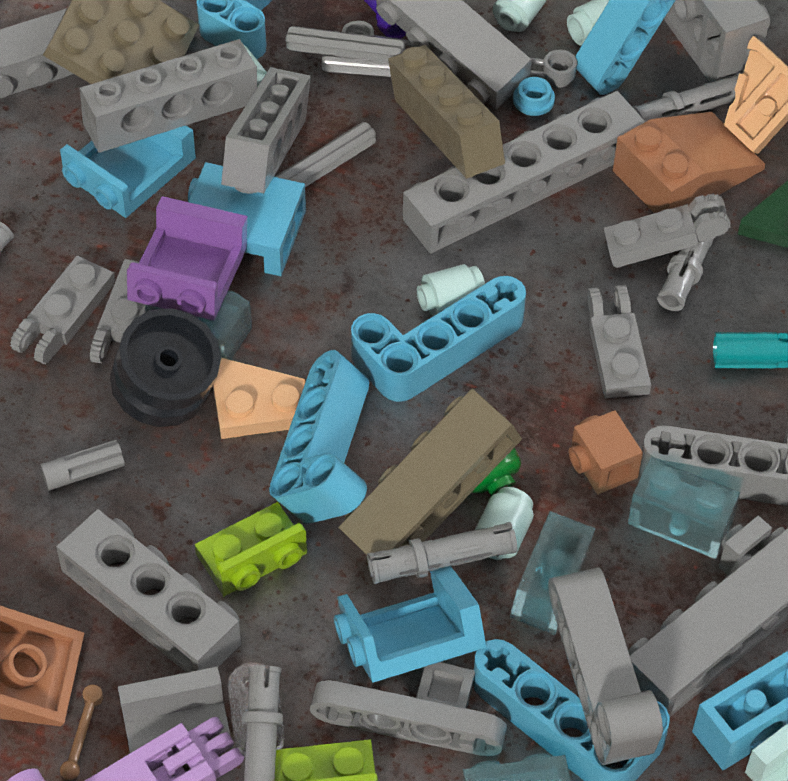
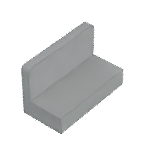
M218 666L118 686L130 753L180 723L184 725L187 731H190L212 717H218L224 726L218 735L225 732L230 735Z

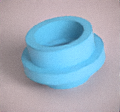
M528 77L522 80L513 95L515 107L520 112L530 116L546 114L553 108L555 102V94L551 85L540 77Z

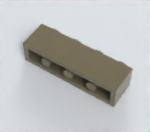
M426 45L408 48L402 54L388 58L395 101L466 179L505 164L499 120Z
M472 388L465 396H460L450 403L445 411L444 418L431 431H425L414 441L411 452L399 465L391 466L382 474L376 489L366 499H363L355 510L345 515V521L338 528L366 555L371 552L374 553L409 545V540L420 538L423 542L522 440V437L503 415Z

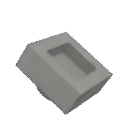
M757 516L745 527L739 524L732 528L721 543V546L724 548L719 568L729 576L731 568L741 557L746 554H750L753 557L763 549L764 542L771 535L772 527L760 516Z
M442 662L425 666L416 698L467 709L474 684L475 671Z

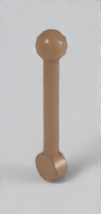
M89 685L83 690V700L85 703L69 758L60 767V774L66 780H74L80 774V767L77 763L94 707L100 705L103 701L102 689L97 685Z

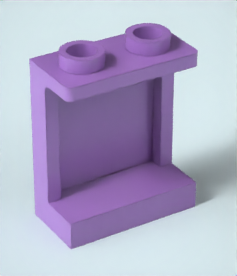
M162 196L156 207V229L139 264L132 262L127 269V300L163 309L173 308L190 313L193 316L215 321L247 249L248 216Z

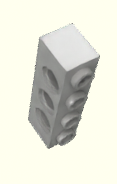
M238 39L81 87L80 98L83 125L98 153L243 108L257 89V66L241 40Z
M270 67L226 136L221 185L235 187L237 191L247 194L265 193L306 121L310 75Z
M97 509L56 546L63 573L186 673L219 667L241 645L240 619L237 613L227 603L223 601L216 603L208 597L200 583L188 573L181 575L169 566L166 557L156 547L152 545L145 547L135 539L131 529L118 518L111 520ZM115 562H125L124 565L119 567L109 566ZM151 589L161 590L159 593L155 595L143 594L144 592ZM186 617L197 619L190 624L178 623L179 620Z

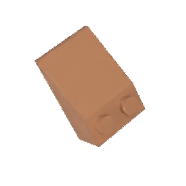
M712 112L648 120L617 137L613 172L653 213L686 204L689 206L694 198L698 196H707L713 193L720 195L765 169V163L725 127L724 123Z
M0 606V719L62 726L65 723L84 632Z

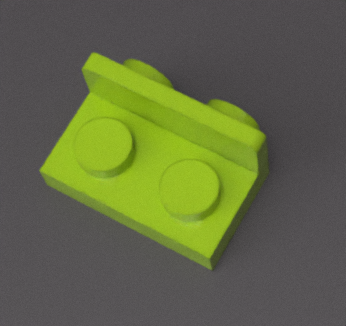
M276 502L196 543L195 552L222 595L226 596L236 590L243 591L252 587L261 577L278 568L285 569L297 563L303 555L307 554L306 530L301 523L293 525L280 504Z
M371 739L277 749L275 781H378L377 774L375 773Z

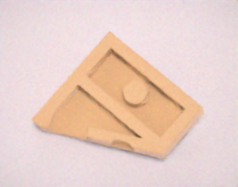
M753 36L748 43L749 56L743 74L739 73L734 89L736 94L735 100L729 106L724 126L753 153L759 154L788 121V65L762 41Z
M221 358L218 375L213 384L221 439L289 430L306 382L305 379Z

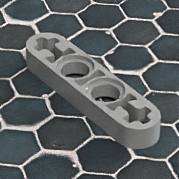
M331 680L317 683L310 705L311 714L330 724L480 756H496L500 754L507 731L506 723L501 718L489 713Z

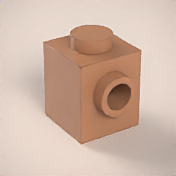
M616 410L602 416H590L574 427L572 447L569 448L571 463L579 474H585L597 495L639 477L643 452Z

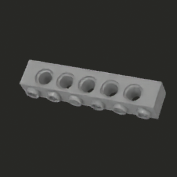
M618 91L602 98H596L586 106L569 114H562L552 122L533 131H526L518 138L503 144L505 164L467 179L455 166H452L446 172L430 180L414 184L410 189L403 192V221L427 251L432 254L614 165L617 137L646 121Z

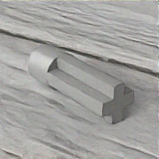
M117 440L40 464L48 491L125 466L122 451Z

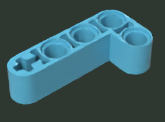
M197 0L200 35L215 46L240 39L243 45L258 59L264 55L267 47L265 16L261 10L272 0Z
M609 0L575 56L577 60L576 70L598 94L605 95L622 85L675 0Z
M511 276L494 278L404 335L382 315L376 313L361 315L354 320L351 326L352 361L361 373L387 399L396 402L407 401L516 332L524 321L525 286L521 281Z
M329 350L323 353L314 362L309 371L269 488L270 495L304 523H314L346 515L360 505L367 492L366 482L344 462L369 389V380L336 350Z
M494 639L486 641V648L476 651L473 684L476 693L583 781H636L663 750L670 716L664 705L657 701L662 718L663 733L655 752L650 755L619 761L623 765L619 769H611L602 765L596 755L582 705L577 695L505 640ZM536 697L543 700L544 704L534 706L526 703L524 699ZM566 728H576L580 730L584 735L579 737H571L566 735L562 730Z

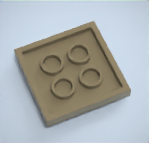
M71 0L43 56L90 84H94L185 56L199 24L160 0Z

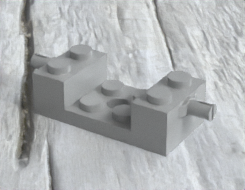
M675 0L664 18L667 25L710 83L736 75L739 72H744L750 52L747 49L749 40L755 36L765 44L767 30L770 26L768 10L764 5L759 4L757 0Z

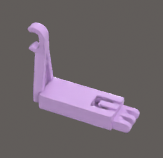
M212 717L190 731H187L182 723L178 724L85 781H216L217 778L239 766L243 762L244 756L238 748L226 752L233 746L234 741L227 732L218 735L224 726L218 717ZM186 763L191 769L187 772H185L182 767ZM32 768L17 773L7 781L45 780L38 769Z

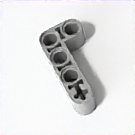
M657 426L651 428L646 433L642 446L643 455L640 474L650 484L788 506V428L783 443L673 426Z
M598 567L550 578L548 587L552 609L594 749L600 763L606 765L653 754L663 733L660 709L652 691H640L602 570Z

